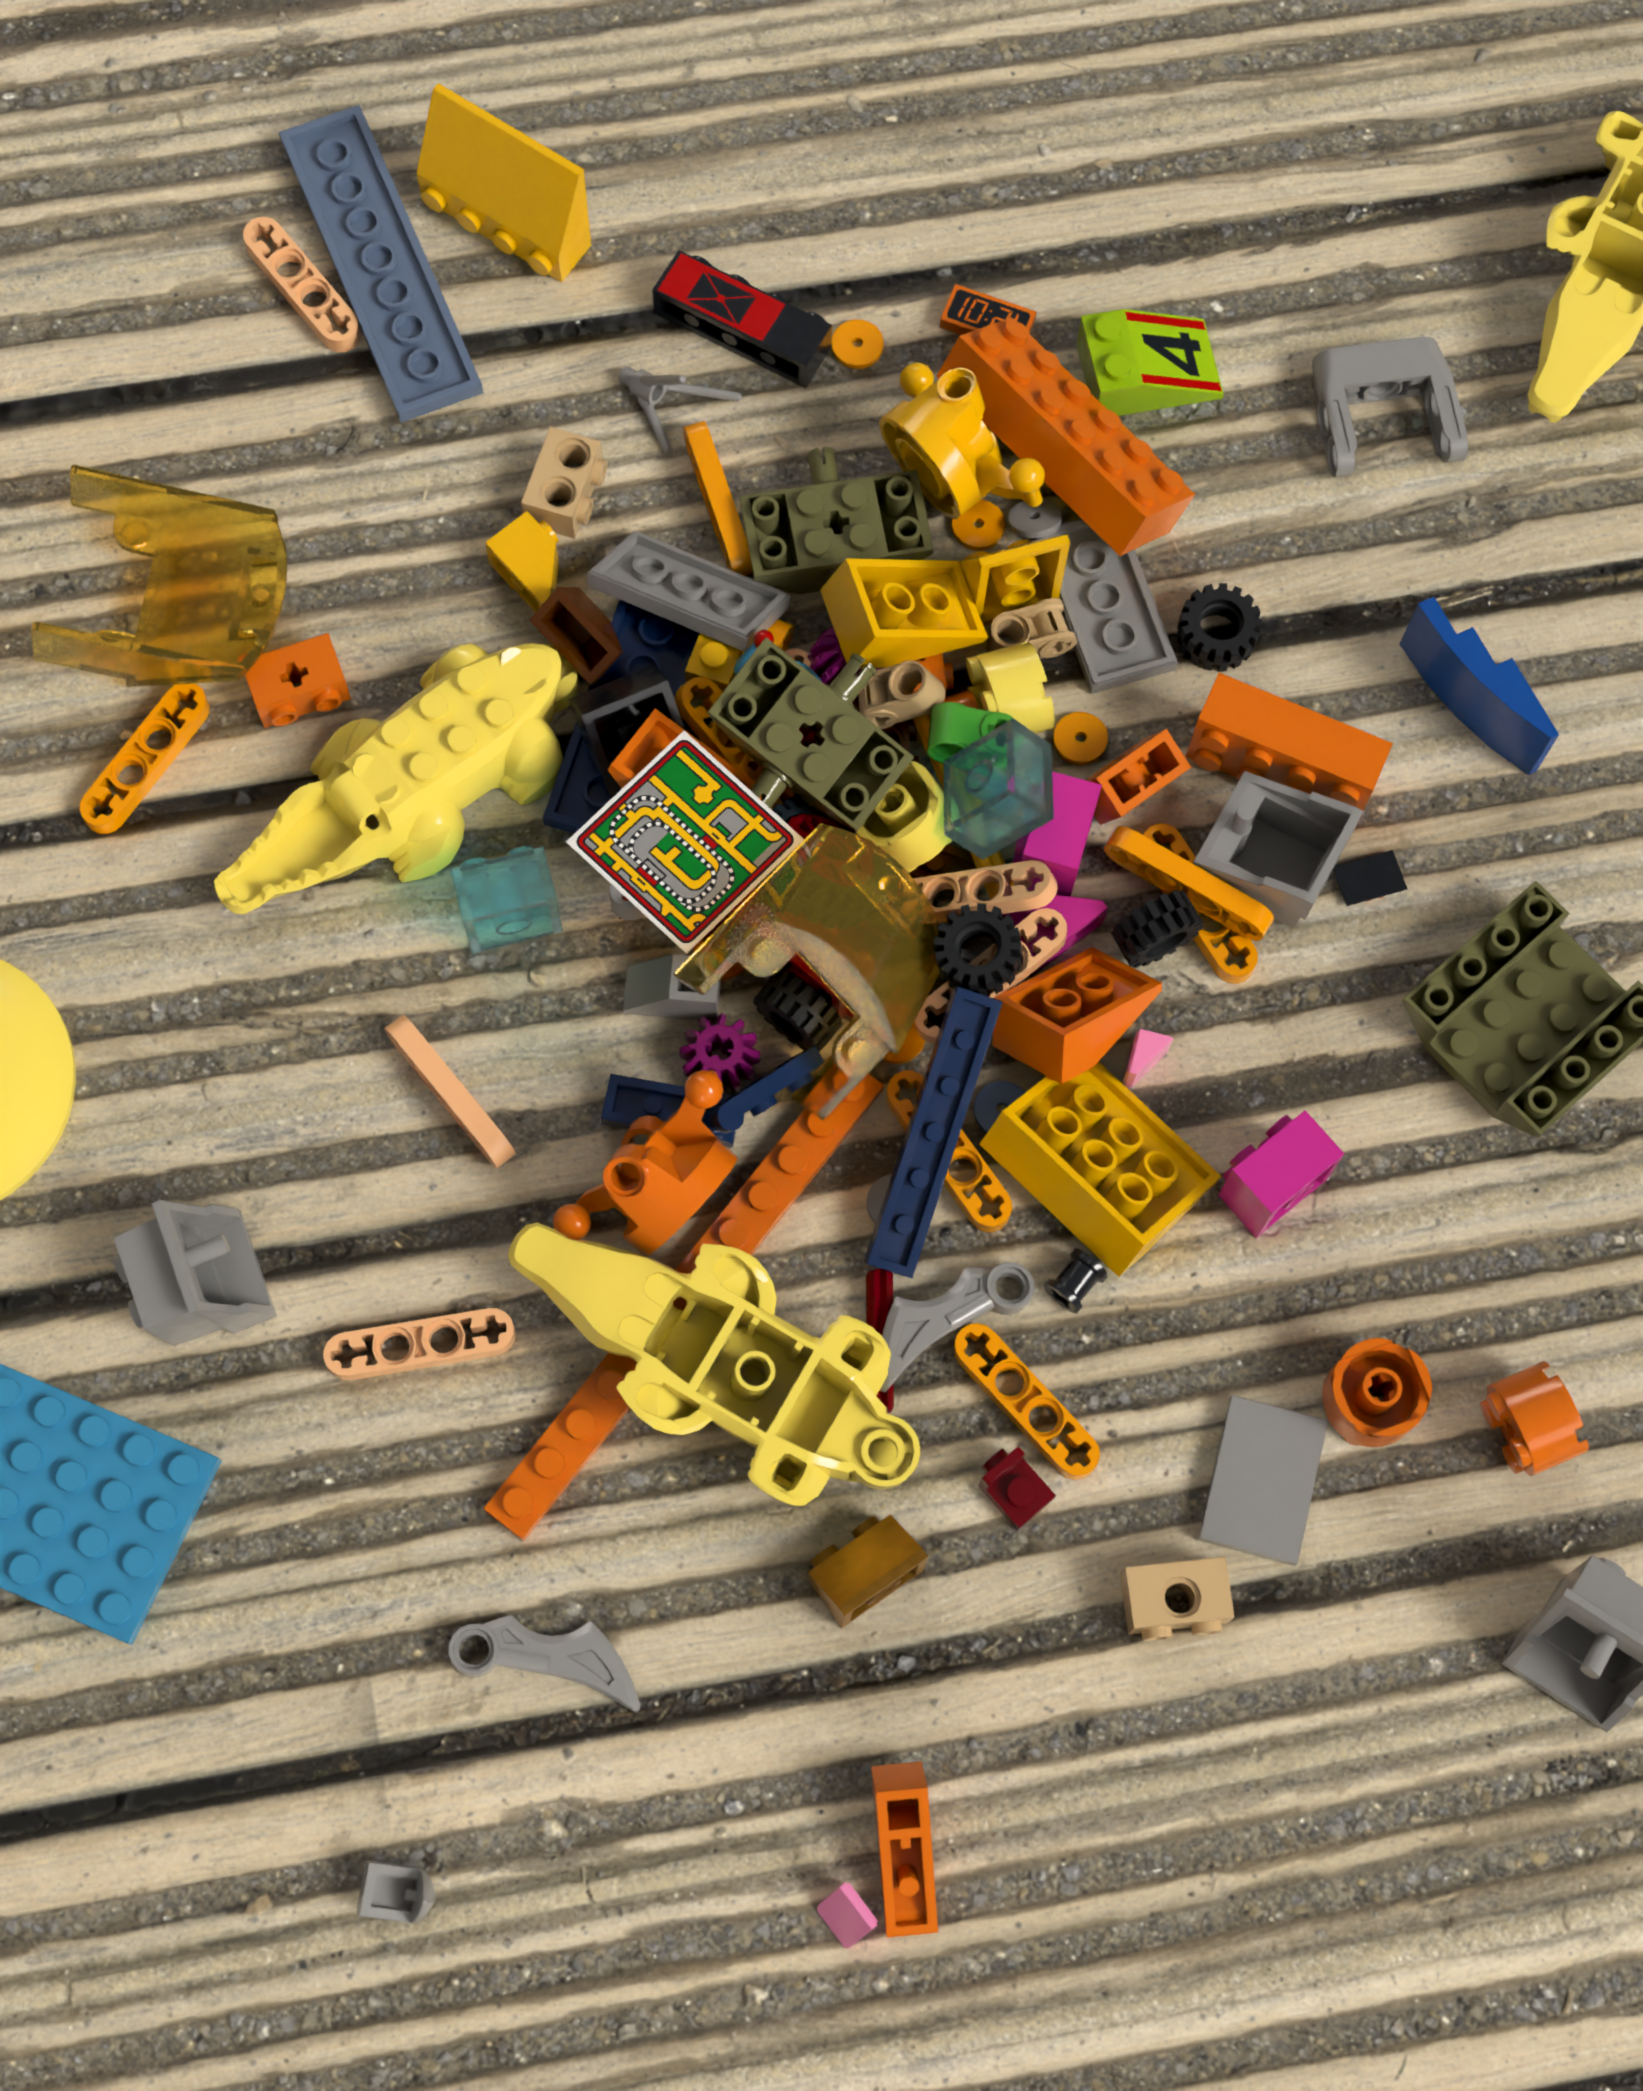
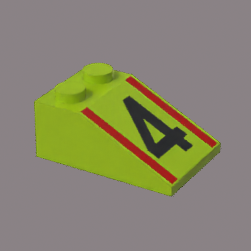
M1129 309L1081 316L1076 346L1086 385L1090 389L1091 394L1102 405L1118 416L1223 399L1224 393L1204 319Z

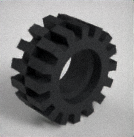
M1175 890L1169 895L1167 893L1160 895L1155 901L1151 899L1145 902V906L1142 908H1135L1131 911L1132 914L1130 916H1124L1120 920V924L1113 927L1114 931L1111 932V935L1129 966L1138 968L1141 965H1149L1153 960L1157 962L1163 959L1164 955L1177 951L1176 948L1179 946H1185L1190 942L1189 939L1199 934L1198 931L1203 929L1204 923L1185 891L1181 890L1178 892V890Z
M977 903L976 911H970L969 904L961 906L962 914L957 916L952 911L947 915L948 923L944 924L941 922L937 928L938 937L934 939V948L939 973L943 980H948L949 987L952 989L953 987H961L970 991H979V994L988 997L987 990L993 988L995 993L998 994L1003 991V983L1005 981L1011 985L1015 980V970L1019 972L1022 965V948L1018 927L1014 928V921L1009 915L1005 918L1002 917V910L994 906L992 911L989 912L986 909V904ZM983 935L992 939L996 944V955L989 963L982 966H974L966 963L961 958L960 948L965 940L972 936Z

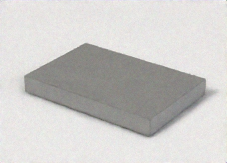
M1232 1395L1227 1408L1198 1540L1295 1566L1298 1563L1328 1420Z

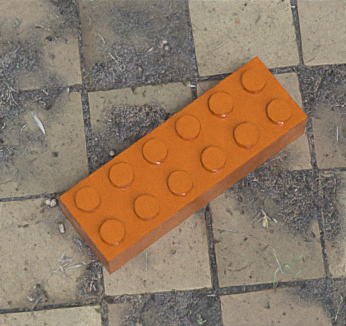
M1012 317L959 336L936 376L939 379L945 372L955 368H967L972 371L977 378L985 403L984 418L982 419L984 424L1020 459L1033 458L1039 461L1045 472L1044 483L1119 556L1170 533L1195 496V493L1184 484L1182 477L1178 473L1169 469L1157 458L1147 443L1138 439L1122 424L1121 419L1116 413L1102 405L1091 394L1086 384L1074 378L1060 364L1059 359L1053 353L1045 350L1030 335L1029 330Z

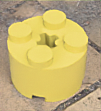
M1017 643L966 659L967 671L974 685L968 687V690L973 693L979 709L1005 713L1013 717L1021 728L1020 739L1054 728L1055 716L1052 697L1045 698L1043 682H1046L1047 678L1041 660L1031 643ZM999 724L995 726L993 733L997 732L1000 727Z
M914 761L910 762L911 764L906 767L856 832L878 860L901 873H909L915 870L917 866L933 859L957 835L955 812L952 803L929 771L923 765Z

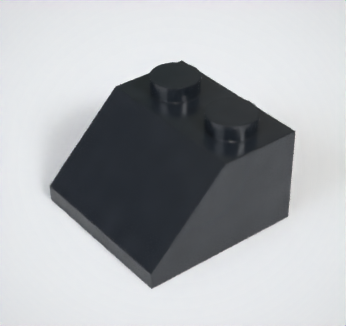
M654 664L568 699L585 745L611 798L621 790V787L609 773L608 768L655 708L685 730L669 682Z

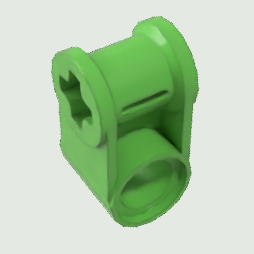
M955 702L939 703L931 709L927 754L934 761L944 764H959L985 771H998L1007 764L1011 754L1010 751L1018 745L1021 738V728L1013 717L1005 713L971 708ZM999 724L1000 727L997 732L993 733L995 726ZM997 752L994 759L990 760L992 753Z

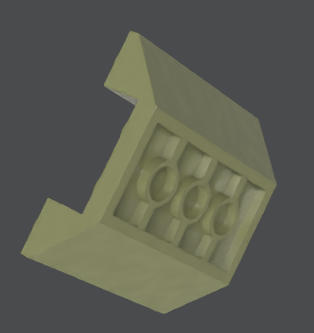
M1534 881L1402 999V1003L1425 1050L1493 1118L1539 1138L1643 1042V984L1637 981L1627 991L1623 989L1560 927L1570 913L1537 881Z

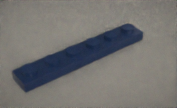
M953 987L864 1263L913 1278L1003 1003L1002 1001L961 987Z

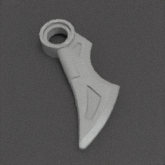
M1012 1262L999 1264L995 1268H964L956 1284L938 1298L927 1301H913L896 1296L882 1333V1337L890 1349L891 1357L888 1375L880 1390L886 1392L903 1371L933 1343L992 1309L1001 1315L1019 1313L1026 1307L1034 1293V1281L1030 1272L1025 1267ZM1002 1277L1015 1279L1021 1287V1296L1013 1301L1001 1298L996 1291V1281Z
M510 1615L484 1624L465 1625L452 1635L449 1642V1657L453 1667L460 1674L467 1677L484 1676L498 1665L568 1679L608 1696L633 1712H638L640 1709L638 1695L622 1659L605 1635L591 1621L574 1632L548 1636L527 1629ZM470 1637L483 1638L489 1646L487 1658L477 1665L467 1664L460 1657V1647Z

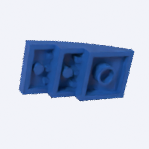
M1434 596L1418 603L1399 644L1419 674L1449 710L1487 746L1527 775L1535 773L1558 738L1559 733L1513 658L1496 665L1473 627L1457 634Z

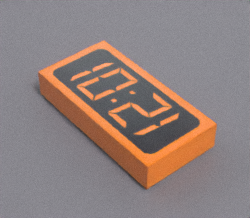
M955 284L940 318L939 327L963 335L1012 317L1015 321L1023 324L1030 333L1036 320L1037 312Z

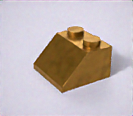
M891 1514L881 1521L878 1520L876 1515L872 1516L851 1532L855 1538L852 1542L840 1550L833 1544L810 1561L814 1568L808 1572L807 1579L841 1628H844L924 1570L928 1555Z

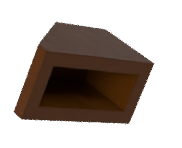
M557 587L529 619L537 630L590 685H594L623 653L610 619L579 587Z

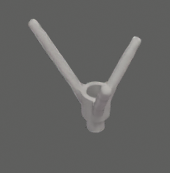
M628 366L624 367L619 374V382L628 386L630 393L638 397V402L645 411L664 452H668L671 446L654 406L661 401L666 392L670 391L732 401H740L742 399V395L739 392L684 384L686 382L684 375H653L643 369L636 371Z

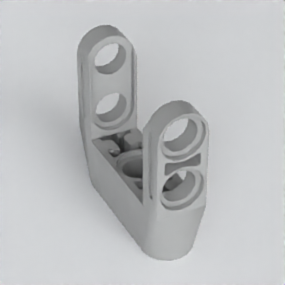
M1415 337L1336 347L1322 351L1313 358L1315 410L1332 477L1348 476L1354 473L1355 450L1358 444L1348 406L1353 404L1422 396L1436 454L1446 463L1464 461L1466 459L1468 451L1467 432L1453 375L1434 338Z

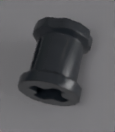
M1075 1248L1070 1253L1071 1261L1055 1280L1048 1279L1044 1284V1288L1059 1305L1077 1314L1082 1308V1299L1097 1282L1103 1283L1108 1276L1107 1271L1096 1259L1085 1251Z

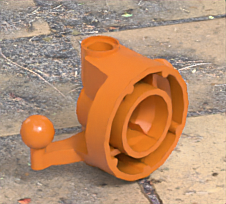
M701 1070L691 1074L685 1082V1098L680 1108L665 1121L649 1115L639 1117L633 1121L621 1141V1147L614 1152L604 1169V1183L587 1190L574 1204H566L560 1207L553 1217L554 1229L570 1239L581 1240L590 1231L591 1219L589 1214L591 1212L607 1211L615 1207L628 1218L623 1238L641 1255H651L672 1237L713 1194L737 1162V1156L701 1121L705 1110L716 1105L722 1098L723 1086L717 1073L713 1070ZM643 1134L648 1137L644 1145H637L634 1136Z

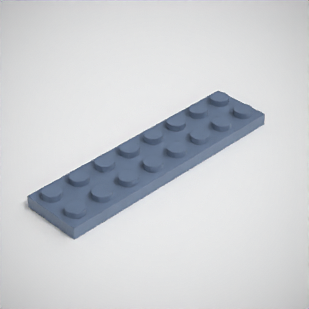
M360 105L279 132L282 146L352 310L358 319L360 329L400 422H405L483 394L482 383Z

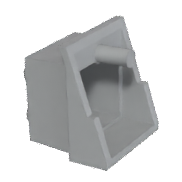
M1244 771L1193 864L1213 872V876L1259 901L1272 912L1275 920L1294 929L1300 918L1306 920L1350 839L1363 810L1313 791L1311 794Z
M158 1200L151 1203L156 1218L114 1237L118 1254L113 1256L114 1265L121 1280L124 1283L128 1282L133 1299L128 1301L130 1314L138 1328L143 1327L144 1330L152 1333L155 1337H159L176 1346L224 1328L235 1334L277 1316L242 1213L238 1208L214 1204L201 1207Z
M1592 1555L1562 1578L1542 1611L1522 1625L1501 1664L1605 1732H1608L1633 1708L1635 1702L1643 1695V1587L1626 1577L1623 1568L1615 1562Z

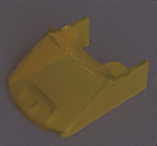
M72 465L69 473L71 505L115 515L113 536L116 543L128 552L153 557L135 635L115 630H100L92 634L46 623L33 622L31 629L33 659L125 679L126 687L231 682L242 678L258 661L270 642L278 624L284 602L287 581V553L275 510L79 465Z
M820 823L675 971L674 976L684 985L704 995L736 962L755 976L767 977L778 972L797 953L856 1016L837 1036L833 1043L832 1054L812 1074L814 1079L796 1090L792 1095V1099L798 1105L822 1120L833 1111L889 1051L896 1055L898 1054L939 975L934 948V939L938 937L937 928L939 927V922L919 885L887 852L857 834Z

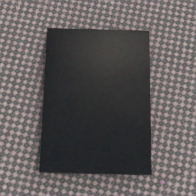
M1393 850L1336 865L1333 868L1346 906L1365 901L1368 902L1375 898H1382L1386 895L1408 889Z

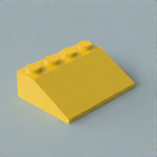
M437 83L432 91L417 168L421 199L430 209L436 212L443 211L455 218L465 230L471 233L478 232L490 239L503 253L509 255L513 253L525 260L538 274L543 276L550 275L562 283L591 247L584 169Z
M1100 1062L1063 1084L1051 1080L1047 1076L1000 1113L979 1144L1118 1277L1145 1255L1222 1177Z

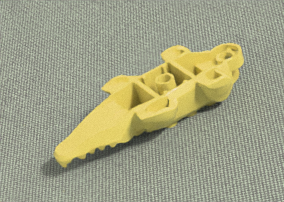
M1620 111L1609 112L1603 118L1596 135L1595 144L1601 146L1605 157V166L1611 171L1598 197L1578 196L1569 198L1554 206L1548 218L1546 248L1550 250L1556 249L1559 253L1568 252L1573 256L1571 270L1548 305L1538 369L1531 382L1527 396L1528 410L1531 413H1540L1546 416L1552 423H1556L1564 416H1567L1577 404L1584 391L1629 351L1643 324V124L1634 117Z
M471 643L450 648L421 677L420 685L423 691L408 700L382 722L378 719L364 717L350 721L340 727L326 741L310 768V771L314 775H318L321 781L306 784L295 790L277 809L273 819L259 837L255 838L251 846L230 867L222 871L215 878L214 889L219 900L234 914H246L274 898L349 875L377 858H389L390 861L394 862L393 869L395 873L399 874L398 879L402 883L423 879L436 874L451 863L460 848L465 828L462 809L493 788H501L511 799L518 801L520 805H527L543 797L554 787L563 761L560 742L549 725L553 721L554 714L566 709L570 705L568 699L577 695L579 680L575 668L551 644H522L488 654L480 646ZM372 814L379 821V826L375 830H371L366 826V819Z
M540 1223L527 1224L513 1239L508 1252L511 1266L541 1287L592 1344L608 1353L629 1357L637 1362L635 1371H629L625 1375V1380L619 1382L616 1387L631 1410L653 1429L667 1434L685 1435L699 1431L709 1422H713L729 1434L756 1448L755 1456L750 1463L751 1469L748 1472V1478L772 1498L792 1506H804L819 1496L829 1477L849 1482H861L863 1485L877 1490L891 1489L903 1483L916 1469L920 1458V1444L917 1434L906 1421L887 1414L886 1406L876 1396L888 1375L891 1357L890 1349L882 1335L870 1325L847 1315H840L837 1321L832 1322L821 1338L813 1337L774 1315L777 1297L773 1282L761 1263L748 1253L724 1245L702 1244L699 1249L700 1255L695 1259L697 1268L691 1274L679 1273L661 1262L638 1253L598 1242L570 1239L557 1230ZM677 1297H682L687 1302L683 1311L673 1305V1301Z

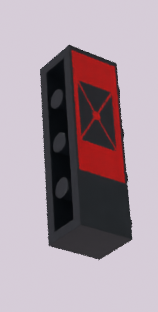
M678 250L652 289L654 314L804 388H807L831 350L832 325L827 323L822 316L814 312H805L792 306L782 296L776 293H766L750 285L746 279L739 275H729L713 267L706 259L700 256H690Z

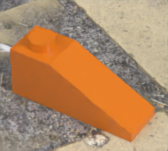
M922 1761L871 1766L886 1936L889 1938L938 1933L928 1786Z

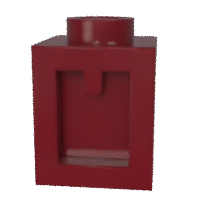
M1019 1446L1010 1454L1003 1448L994 1454L981 1467L985 1475L979 1483L980 1489L1017 1531L1056 1497L1053 1491L1023 1459L1025 1453Z

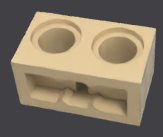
M550 427L521 501L522 513L528 511L538 523L542 520L548 523L556 534L575 539L580 524L587 525L590 520L594 500L591 498L595 485L602 486L607 473L608 461L603 459L601 441ZM572 462L582 463L577 468L566 467L567 464ZM556 500L568 501V503L563 506L551 505V503Z

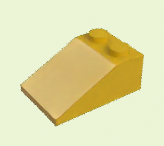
M1068 534L1043 538L1032 542L1030 540H1019L1010 544L1006 549L991 553L985 551L975 552L964 560L959 561L983 626L992 624L995 617L1003 612L1027 607L1045 599L1059 598L1070 547Z
M846 558L820 589L846 664L850 660V656L856 653L866 659L860 668L867 666L868 663H871L875 668H886L904 661H914L980 644L988 638L959 561Z

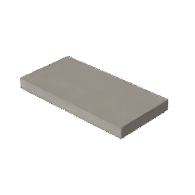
M1082 519L1062 523L1060 528L1049 536L1033 538L1036 541L1068 534L1070 547L1059 599L1062 600L1064 605L1062 615L1067 628L1076 635L1077 644L1074 646V650L1091 694L1177 669L1178 662L1135 549L1119 556Z
M633 531L597 563L587 575V586L744 652L754 643V636L762 629L768 630L789 609L791 596L637 531Z

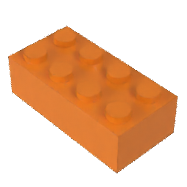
M1218 673L1197 720L1186 757L1194 760L1199 767L1205 770H1219L1236 777L1238 781L1243 772L1247 771L1311 794L1313 791L1364 810L1393 743Z

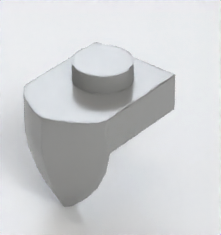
M366 1860L356 1913L363 1917L408 1923L419 1922L428 1914L436 1900L430 1876L420 1867Z

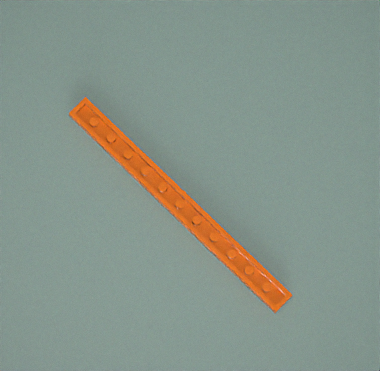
M846 1057L675 1271L691 1274L697 1268L695 1259L700 1255L699 1249L702 1244L729 1246L740 1249L752 1256L883 1092L884 1084ZM677 1297L673 1301V1305L683 1311L687 1302L684 1298ZM608 1353L483 1508L484 1511L524 1542L630 1409L616 1387L619 1382L625 1380V1375L629 1371H635L637 1362L629 1357Z

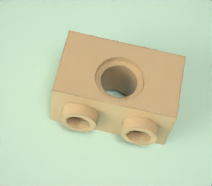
M1226 1557L1125 1567L1120 1574L1128 1634L1141 1633L1142 1641L1169 1639L1173 1637L1172 1630L1191 1628L1193 1636L1217 1634L1223 1632L1222 1624H1227L1234 1618ZM1177 1588L1187 1594L1190 1601L1188 1612L1176 1613L1169 1609L1165 1602V1593L1168 1589Z

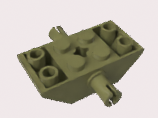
M823 447L824 458H822V464L819 448H815L806 455L813 485L739 496L754 580L796 594L820 591L846 558L924 560L934 552L917 470L839 481L834 449Z
M766 637L708 710L707 714L730 740L762 766L764 771L749 790L758 798L761 796V800L769 808L774 805L784 790L788 788L810 806L857 832L914 758L912 754L854 708L852 702L872 676H875L877 673L875 667L868 663L855 677V673L866 660L860 655L853 653L850 656V660L833 682L827 685L822 683ZM809 727L815 733L816 744L812 743L805 747L800 742L804 735L799 731V728L805 730Z

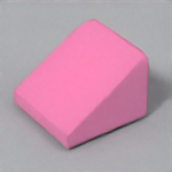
M1143 1029L1137 1031L1131 1045L1123 1084L1131 1089L1168 1053L1173 1038Z
M845 1882L817 1907L819 1915L845 1948L852 1947L877 1926L878 1920L850 1883L847 1884Z

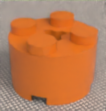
M1384 1338L1364 1340L1348 1349L1324 1379L1322 1390L1324 1411L1333 1428L1349 1444L1365 1447L1387 1446L1403 1438L1421 1421L1431 1399L1432 1381L1425 1363L1411 1349H1406L1393 1343L1392 1340ZM1372 1387L1374 1391L1382 1390L1385 1397L1380 1401L1378 1397H1372L1368 1389Z
M1541 1361L1487 1386V1399L1480 1402L1481 1410L1489 1426L1492 1429L1500 1427L1508 1445L1502 1447V1451L1514 1474L1525 1471L1529 1476H1534L1588 1452L1589 1449L1588 1440L1586 1439L1578 1443L1575 1430L1584 1427L1579 1412L1558 1375L1551 1378L1546 1376L1544 1372L1550 1365L1545 1361Z

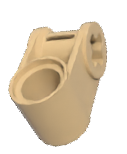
M1049 598L1027 607L997 615L992 621L985 648L986 652L1014 645L1003 642L999 638L1001 636L1012 637L1017 643H1031L1040 659L1056 657L1071 650L1077 644V638L1075 633L1068 630L1062 615L1064 610L1062 600L1059 598Z
M913 660L904 661L900 664L877 670L875 676H872L858 694L859 712L879 729H885L899 722L930 715L931 709L935 705L943 703L945 688L943 683L921 663ZM922 683L920 688L915 693H913L914 688L918 684Z

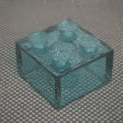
M1014 718L943 761L944 835L982 860L1054 819L1051 744Z
M530 846L517 847L507 852L506 856L490 860L481 857L472 858L461 863L460 867L450 869L472 954L563 932L557 897L544 847L535 849Z

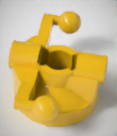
M920 362L906 365L900 374V387L906 395L914 399L910 402L902 400L882 416L879 426L881 435L903 472L918 471L923 497L934 508L952 519L959 518L990 493L1007 499H1022L1031 507L1039 506L1043 501L1039 488L1044 484V468L1039 461L1033 458L1017 460L1010 470L1004 467L997 439L982 421L985 403L974 373L967 368H955L945 372L934 382V374L927 365Z

